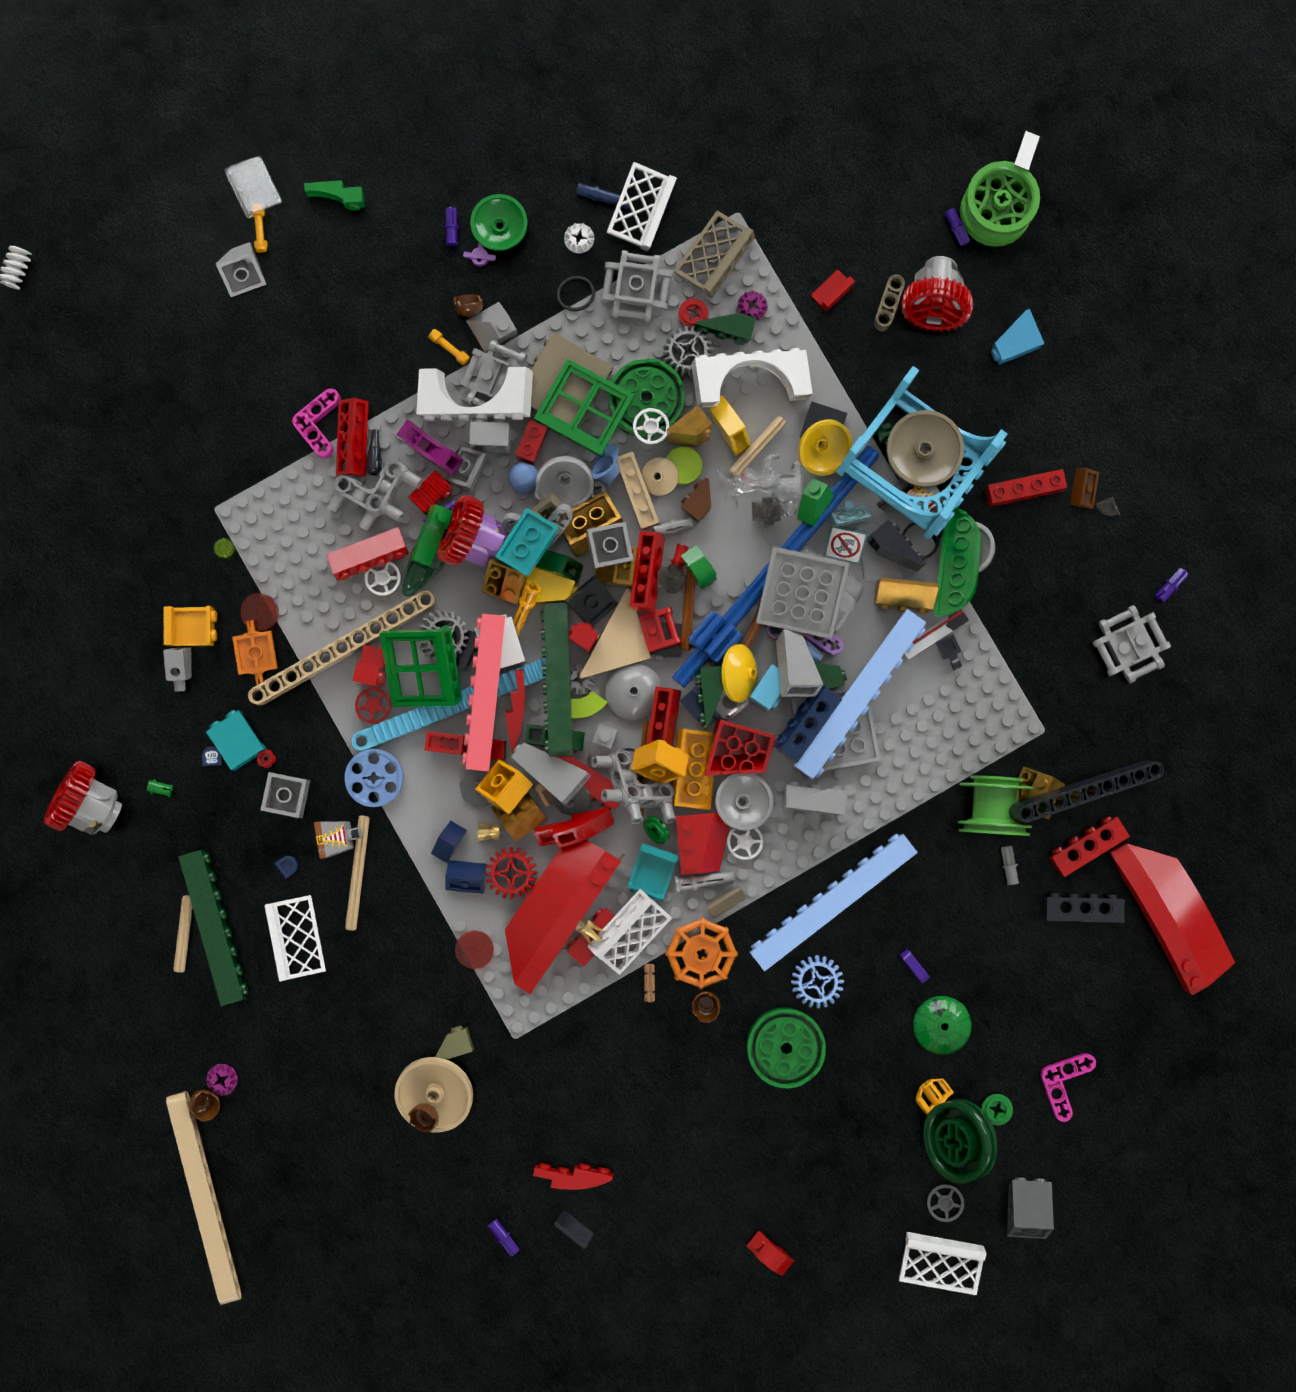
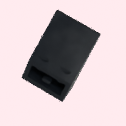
M887 520L866 539L868 544L881 557L917 572L926 565L923 555L918 551L915 552L911 547L913 545L906 536L903 537L900 534V528L895 522L891 523L890 520Z

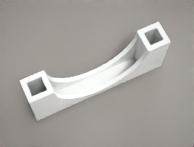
M792 348L788 351L776 349L769 353H763V351H754L752 354L737 352L727 356L725 353H720L714 357L699 355L691 364L697 406L700 408L716 407L720 402V389L724 377L734 369L743 366H757L772 372L785 386L789 401L808 400L813 394L807 352L799 348Z
M508 367L506 379L500 391L490 401L476 407H462L451 399L445 385V373L438 369H419L416 414L425 421H434L435 418H441L443 421H452V418H458V420L469 421L470 418L487 420V418L493 417L495 420H505V417L523 420V417H530L533 371L527 367Z

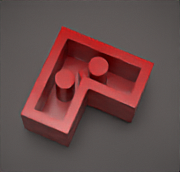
M364 645L360 662L356 663L353 682L379 689L381 685L385 684V662L382 649Z

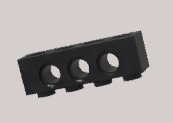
M1049 893V897H1043V920L1124 923L1125 899H1119V895H1107V898H1099V894H1088V898H1080V894H1068V897H1061V893ZM1063 902H1066L1068 904V910L1063 913L1060 909V905ZM1083 902L1088 906L1085 913L1080 911V905ZM1105 903L1107 910L1102 914L1099 911V906Z

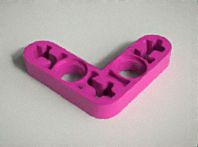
M335 389L325 390L296 413L292 419L295 428L317 455L323 459L331 457L334 449L315 424L339 405L341 397ZM332 395L335 400L331 401L328 397ZM322 401H324V403L327 405L326 408H325V406L321 403ZM315 406H321L319 414L312 413V409ZM300 419L304 420L308 426L306 429L300 424ZM312 431L318 433L314 440L308 439V435ZM320 442H321V443L324 445V447H326V449H327V451H326L325 453H324V451H322V449H321V448L319 447V445H318Z
M1083 1053L1045 1066L1041 1070V1080L1053 1114L1058 1120L1068 1121L1073 1114L1062 1081L1092 1071L1096 1066V1060L1092 1055ZM1085 1057L1088 1060H1091V1062L1088 1063L1089 1067H1086L1085 1065L1077 1067L1076 1063L1074 1062L1075 1060H1077L1078 1064L1083 1063ZM1067 1063L1073 1066V1071L1070 1074H1065L1063 1071V1066ZM1056 1067L1059 1068V1072L1062 1075V1077H1060L1059 1074H1055L1052 1076V1080H1050L1049 1078H1045V1075L1048 1074V1070H1050L1052 1073L1057 1072L1058 1070L1056 1069ZM1055 1088H1059L1062 1093L1058 1099H1053L1051 1096V1092ZM1054 1103H1061L1063 1109L1068 1110L1065 1113V1117L1058 1115L1061 1109L1058 1104L1054 1105Z

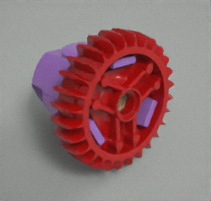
M464 495L452 507L451 511L453 513L448 529L445 530L438 545L437 556L441 561L453 566L459 565L464 559L486 568L489 560L496 558L495 555L510 533L504 531L502 522L496 520L493 516L483 513L484 505L482 501L472 496Z

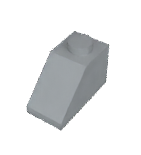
M599 724L587 757V762L591 763V759L595 755L607 756L610 754L618 730Z

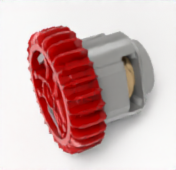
M944 256L930 258L925 263V266L915 274V280L911 283V286H907L902 298V313L904 318H908L909 323L913 322V326L919 325V329L926 328V331L931 329L934 332L936 330L943 332L945 329L950 331L951 328L957 329V326L961 327L963 323H967L973 309V296L971 291L967 290V286H964V279L959 273L954 260Z
M78 761L70 768L60 783L47 808L44 823L58 831L64 830L67 825H71L91 835L96 834L99 830L107 833L118 817L122 803L116 801L118 796L116 790L94 780L95 769Z

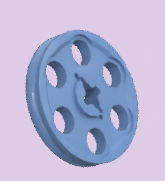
M368 749L358 753L351 759L345 771V785L348 793L355 801L365 806L379 807L390 803L398 796L403 786L404 777L400 763L392 754L383 750ZM372 753L379 755L380 759L377 764H371L369 761V756ZM390 762L396 765V771L392 774L386 771V765ZM355 763H360L363 767L362 772L359 774H355L352 770ZM375 772L376 776L385 777V779L376 780L373 784L372 780L363 779V777L372 776ZM356 782L361 783L363 786L360 793H355L352 789L353 784ZM389 782H394L396 785V790L393 793L386 791V784ZM372 792L379 794V800L376 803H372L369 800V795Z

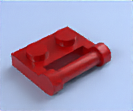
M666 607L656 610L655 613L649 612L638 616L649 653L682 644L672 617V607ZM659 617H665L671 637L669 640H665Z

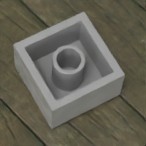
M475 419V422L470 421L469 445L471 449L489 453H511L512 430L510 424L506 423V420L500 419L494 422H487L486 419Z
M626 522L586 530L593 569L633 561Z
M269 772L261 811L303 818L311 780Z

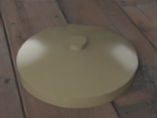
M931 410L915 411L900 419L891 430L887 440V458L894 473L904 482L916 487H934L946 482L958 470L964 455V442L960 430L947 416Z

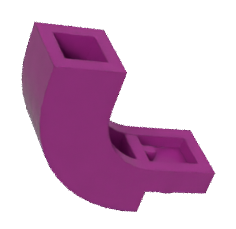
M408 419L396 434L415 452L451 475H454L464 461L453 450L431 438Z

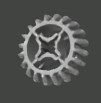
M684 326L683 332L680 328H677V334L672 331L670 333L672 338L666 337L665 339L668 344H663V349L666 351L662 352V356L667 357L664 359V363H670L669 366L675 367L674 370L677 373L681 371V377H684L685 373H688L689 378L692 377V366H687L685 363L689 360L693 361L699 356V352L695 350L697 342L702 346L704 355L713 357V355L709 354L714 351V348L709 347L712 341H705L708 335L704 334L701 336L702 331L696 333L694 326L691 328V331H688V327ZM682 339H691L688 343H678ZM673 347L681 354L679 362L675 360L672 354ZM691 348V355L689 354L684 357L685 349Z
M435 610V616L429 613V620L427 618L422 619L425 625H418L422 630L439 629L440 627L435 625L437 622L442 620L449 621L448 625L444 626H450L451 633L455 629V641L453 640L455 658H457L456 652L459 654L463 653L460 647H466L467 645L463 643V640H468L469 638L464 636L468 629L462 628L466 623L464 621L459 622L461 619L459 615L455 616V613L452 611L448 613L447 610L442 612ZM433 640L431 643L430 641H417V643H423L420 646V650H426L424 655L430 656L431 660H435Z

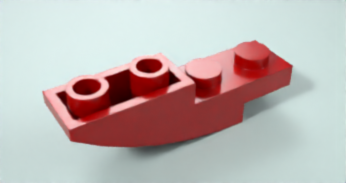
M607 807L573 814L572 820L535 827L534 834L539 846L556 843L558 848L599 834L613 825L614 819L610 808Z
M540 1163V1165H535L533 1176L551 1179V1188L566 1190L592 1188L613 1179V1173H610V1169L599 1167L598 1170L591 1169L590 1165L580 1163L579 1166L575 1165L574 1173L570 1172L568 1168L559 1167V1169H553L549 1164Z

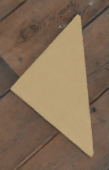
M629 588L625 590L579 676L580 679L651 658L637 612L629 606L631 597Z

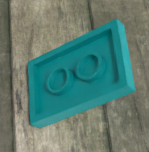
M526 508L495 557L529 577L560 528Z

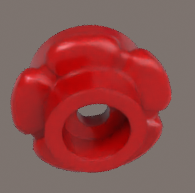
M269 749L260 751L257 755L258 765L264 768L272 767V764L276 761L275 755Z

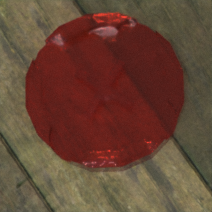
M255 593L243 601L241 617L246 626V621L254 620L255 631H266L277 622L279 608L271 596L265 593Z
M468 931L460 936L456 943V957L467 968H483L493 957V941L482 931Z

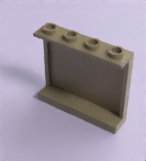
M554 332L552 336L546 338L543 344L545 348L542 353H537L533 368H529L535 374L532 380L531 408L536 411L539 410L567 358L607 380L613 372V366ZM571 373L562 391L584 402L593 384ZM599 388L598 392L596 393L593 401L590 404V407L593 406L599 394L601 393V388ZM559 395L549 413L571 425L581 406ZM589 410L586 411L579 426L577 427L578 429L580 428L581 424L583 423L584 419L589 413Z

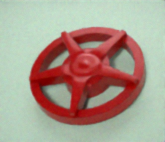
M367 688L357 696L355 711L364 722L371 724L380 723L388 717L391 711V700L383 690ZM378 691L381 694L377 698H370L366 692ZM364 694L367 701L364 706L358 707L359 700ZM383 695L388 702L387 710L381 707L380 700ZM366 709L370 712V720L365 719L359 710ZM379 710L386 712L382 718L373 721L374 713L379 712Z

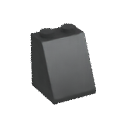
M1015 1178L1009 1184L1007 1237L1046 1239L1054 1230L1052 1182H1046L1045 1179L1026 1181L1025 1178Z

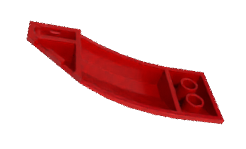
M588 840L559 849L504 930L513 981L516 986L529 995L533 992L576 929L577 924L580 923L621 863L619 859Z
M1128 843L1109 852L1125 885L1129 888L1161 944L1183 990L1191 995L1211 985L1235 963L1208 908L1177 858Z

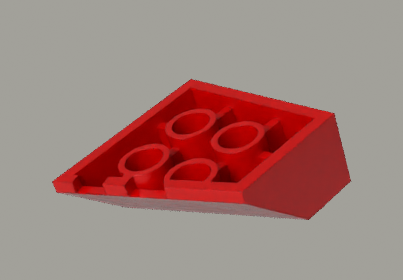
M717 719L706 756L704 776L766 773L776 735Z
M718 813L676 816L681 875L720 871L729 826L722 821Z

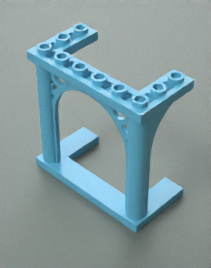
M913 366L865 433L858 438L849 450L836 473L841 476L844 473L850 475L924 529L926 532L923 536L930 539L933 535L937 536L954 516L955 513L952 510L955 507L958 508L964 500L961 497L963 493L968 494L974 486L971 483L973 479L978 480L984 472L981 469L983 465L988 466L1006 443L1004 438L1007 436V433L1000 430L995 436L980 437L958 428L964 442L963 458L970 459L972 464L970 466L960 465L948 487L934 496L915 497L898 490L858 461L856 457L895 405L907 414L920 410L934 411L907 391V388L919 372ZM960 470H962V471H969V472H964V473L962 474V476L959 475V471H960ZM940 498H944V499H945V500L942 502V504H941V502L939 501ZM929 502L936 504L937 513L930 512L928 508ZM917 503H923V510L921 509L922 506L917 505Z

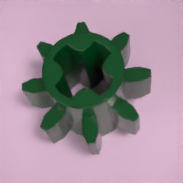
M890 423L881 424L880 430L876 431L878 443L883 444L885 448H887V440L893 429Z

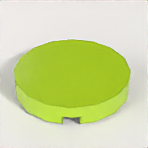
M677 447L667 455L666 459L672 461L678 470L677 484L689 485L701 475L702 459L694 449Z

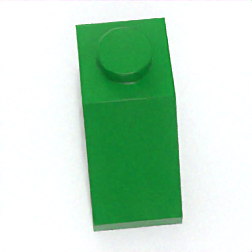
M812 478L802 493L797 516L799 521L812 527L815 526L834 498L829 485Z

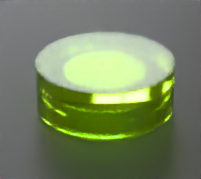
M220 539L214 546L215 553L221 558L231 557L235 550L233 543L228 539Z

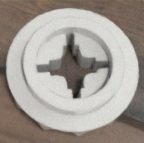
M575 223L568 227L564 234L565 245L574 253H584L592 247L594 233L584 223ZM581 231L582 237L585 239H581L577 245V241L574 236H578V234Z

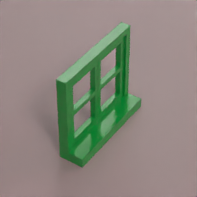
M567 358L534 420L547 426L549 430L603 458L607 445L635 395ZM571 373L593 384L584 402L562 391ZM599 388L621 399L611 418L590 407ZM559 395L581 406L571 425L549 413ZM587 410L609 421L599 440L577 428Z
M442 626L439 629L393 630L380 632L392 707L455 706L462 701L450 626ZM433 640L437 664H419L415 641ZM393 641H410L414 664L397 665ZM398 672L416 673L419 695L402 696ZM421 672H438L442 695L424 694Z

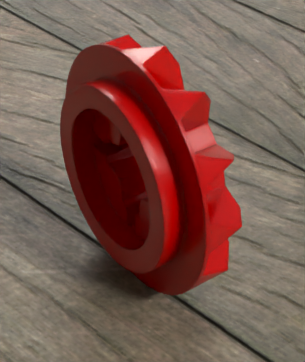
M693 298L681 304L678 316L684 326L692 328L696 321L708 319L709 311L703 301ZM698 308L697 315L699 317H693L690 320V313L688 311L693 312Z

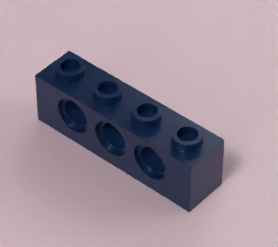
M823 685L815 697H807L799 705L797 713L788 721L784 731L777 736L773 747L788 759L798 763L842 699ZM808 718L807 724L804 725L805 720Z

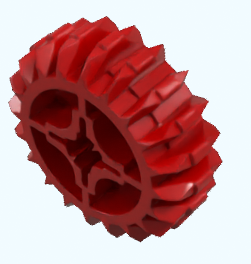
M509 847V853L506 852L505 848H502L503 855L495 852L497 859L493 857L489 859L493 862V865H486L487 868L491 869V872H485V875H491V879H487L486 882L490 883L493 881L494 885L490 889L493 890L497 887L498 890L495 894L499 895L502 891V898L504 899L507 897V893H510V899H514V893L517 894L518 898H521L520 891L527 895L528 891L525 888L532 889L533 885L530 884V881H537L536 878H532V874L536 875L538 871H532L531 869L537 865L536 863L531 865L529 863L533 860V857L531 856L526 859L527 851L520 855V848H517L516 853H513V847ZM508 857L507 868L505 870H496L500 861ZM514 857L523 861L527 870L517 869ZM511 863L512 868L516 872H521V874L513 876L512 883L511 878L507 874H502V872L510 871ZM496 876L505 877L508 880L509 889L501 886ZM527 876L525 883L515 889L516 878Z

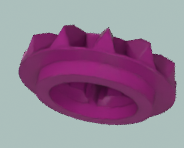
M754 290L745 292L738 300V312L754 317L756 321L761 319L767 312L766 298ZM757 300L756 307L758 308H752V310L748 312V302L752 303L753 301Z
M219 1064L208 1072L206 1082L208 1089L213 1094L223 1096L235 1089L238 1077L236 1071L231 1066ZM218 1075H220L221 1077L227 1075L229 1076L224 1081L225 1085H223L222 1083L215 1084L219 1079Z

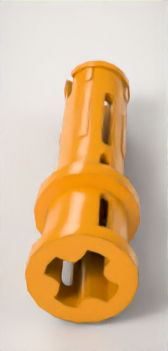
M532 582L525 584V591L523 596L519 598L520 605L513 620L518 637L530 609L536 605L537 595L542 591L539 585Z

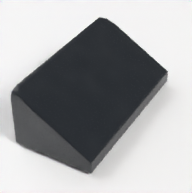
M565 1210L560 1213L554 1222V1226L583 1249L587 1247L593 1237L592 1231Z

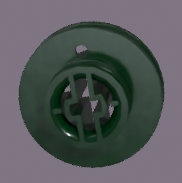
M965 1099L950 1100L938 1104L931 1109L924 1123L923 1138L927 1155L935 1169L949 1181L959 1184L968 1183L986 1176L993 1168L997 1157L996 1132L986 1114L977 1105Z

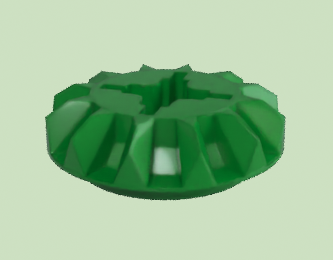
M648 816L643 821V827L647 836L659 844L667 842L670 835L668 834L669 829L665 827L666 824H663L661 819H657L655 816Z
M992 1094L986 1097L983 1102L982 1111L989 1118L992 1125H1003L1012 1117L1013 1106L1006 1096ZM999 1103V1107L1005 1112H997V1115H994V1111L990 1106L996 1107Z

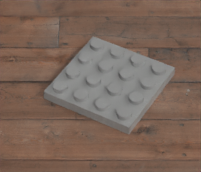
M773 546L756 623L832 639L850 563Z
M849 688L832 692L842 699ZM807 697L790 699L793 717L797 713L799 705ZM871 706L864 716L861 714L856 719L858 721L857 726L852 732L848 730L845 734V737H847L846 741L841 747L837 746L833 752L836 754L830 763L826 761L822 766L825 769L824 771L881 761ZM808 718L805 720L804 725L807 724Z

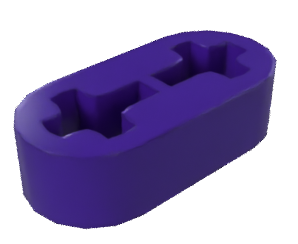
M908 949L900 954L902 960L922 984L930 978Z

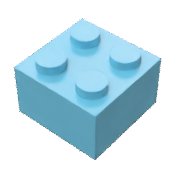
M773 664L749 697L750 701L767 712L770 708L774 710L781 700L778 698L780 695L779 671Z

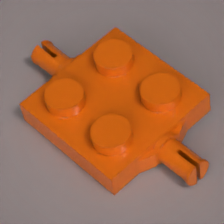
M254 620L246 621L248 632L240 636H234L233 644L238 674H255L257 686L264 682L262 673L267 670L278 669L272 631H255Z

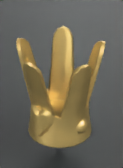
M477 822L478 828L484 829L477 831V838L479 839L477 842L489 839L499 840L500 833H506L505 831H500V825H488Z
M587 918L578 921L576 930L583 934L590 946H592L590 936L597 942H601V938L594 931H605L595 926L591 921H588Z

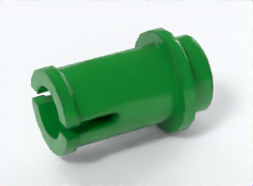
M155 779L153 781L150 780L147 786V792H150V794L156 793L168 797L171 796L172 793L170 792L173 790V785L159 783Z

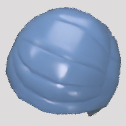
M517 462L509 470V483L520 494L532 493L536 489L538 471L529 462Z

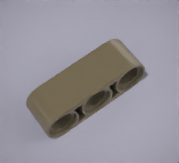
M892 275L886 284L874 319V327L878 331H886L893 321L905 285V281L900 275ZM892 282L898 283L899 286H900V288H899V289H894V288H892V287H891V283H892ZM891 300L894 305L889 307L884 301ZM879 318H886L888 323L881 324Z

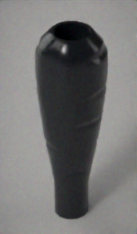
M372 429L366 470L369 475L376 476L381 472L382 459L379 430Z

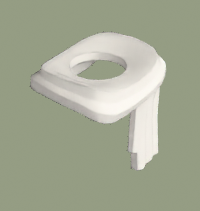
M723 689L715 710L722 718L732 719L749 705V700L737 702L735 708L727 709L722 702L726 695Z

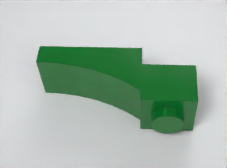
M342 181L304 183L305 192L308 197L330 198L343 203L346 209L353 211L365 207L362 187L345 188Z
M437 504L430 506L425 524L421 526L411 561L431 567L440 540L445 530L448 529L453 511Z

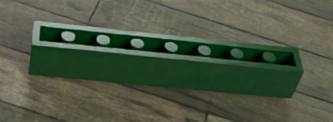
M567 603L544 604V611H540L541 622H544L545 629H541V640H545V647H542V658H546V665H542L543 677L546 676V683H543V695H547V702H543L544 713H547L548 720H544V731L548 732V739H545V751H549L550 757L573 756Z
M198 850L178 856L220 1005L224 1006L246 999L248 988L246 983L242 982V967L236 961L238 956L237 949L231 943L232 932L225 922L227 914L225 909L221 908L220 901H222L220 891L216 890L215 887L216 876L209 866L211 864L210 855L205 850Z

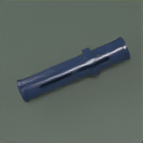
M580 182L576 191L577 195L591 198L592 201L596 202L598 200L617 206L621 196L600 189L599 186L593 187ZM628 203L621 206L624 209L631 210Z

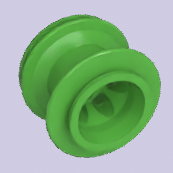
M971 776L970 779H973L974 783L959 784L960 786L974 787L972 818L966 821H957L958 824H963V829H959V832L1030 836V833H1026V828H1032V825H1025L1013 820L1009 815L1010 806L1019 802V790H1034V787L1020 786V782H1024L1023 778Z

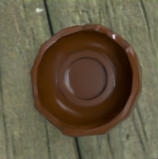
M461 295L454 297V307L461 316L473 317L483 309V301L479 295Z
M703 991L697 994L692 1001V1013L700 1022L710 1023L716 1020L720 1014L721 1003L712 992Z
M198 1090L190 1097L188 1102L189 1113L202 1122L212 1120L219 1112L220 1100L208 1090Z
M420 1103L414 1106L408 1113L410 1115L409 1123L423 1133L431 1132L438 1125V1112L435 1107L428 1103Z

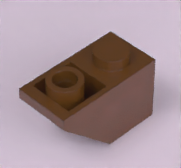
M707 477L703 481L700 479L693 487L695 491L691 495L687 494L681 501L683 504L681 510L691 516L698 524L711 510L710 484Z

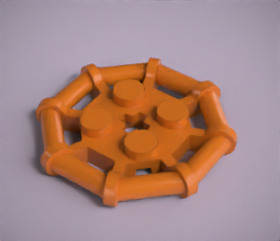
M700 917L699 920L675 929L676 932L668 950L665 951V955L669 959L676 980L684 981L698 987L699 990H703L704 987L728 978L727 975L735 957L738 956V951L735 950L727 927H722L706 920L704 917ZM700 928V933L695 934L692 937H688L685 934L687 932ZM705 928L718 933V935L714 938L705 934ZM681 937L686 940L682 951H676ZM721 938L724 940L727 951H721L718 943ZM705 949L707 956H702L701 959L698 958L697 951ZM676 956H682L686 966L682 970ZM727 957L722 970H720L718 965L721 958ZM689 970L699 974V979L689 976L686 973ZM715 970L718 973L704 979V974L709 971Z

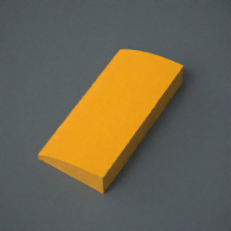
M678 729L676 748L681 749L689 757L685 776L672 781L671 786L675 793L672 797V806L711 810L714 775L704 776L706 756L713 735L712 732Z

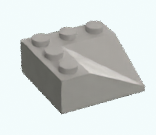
M790 782L784 788L782 808L838 816L845 815L848 791H843V787L830 786L828 789L823 790L820 789V785L809 784L808 788L801 787L799 782Z

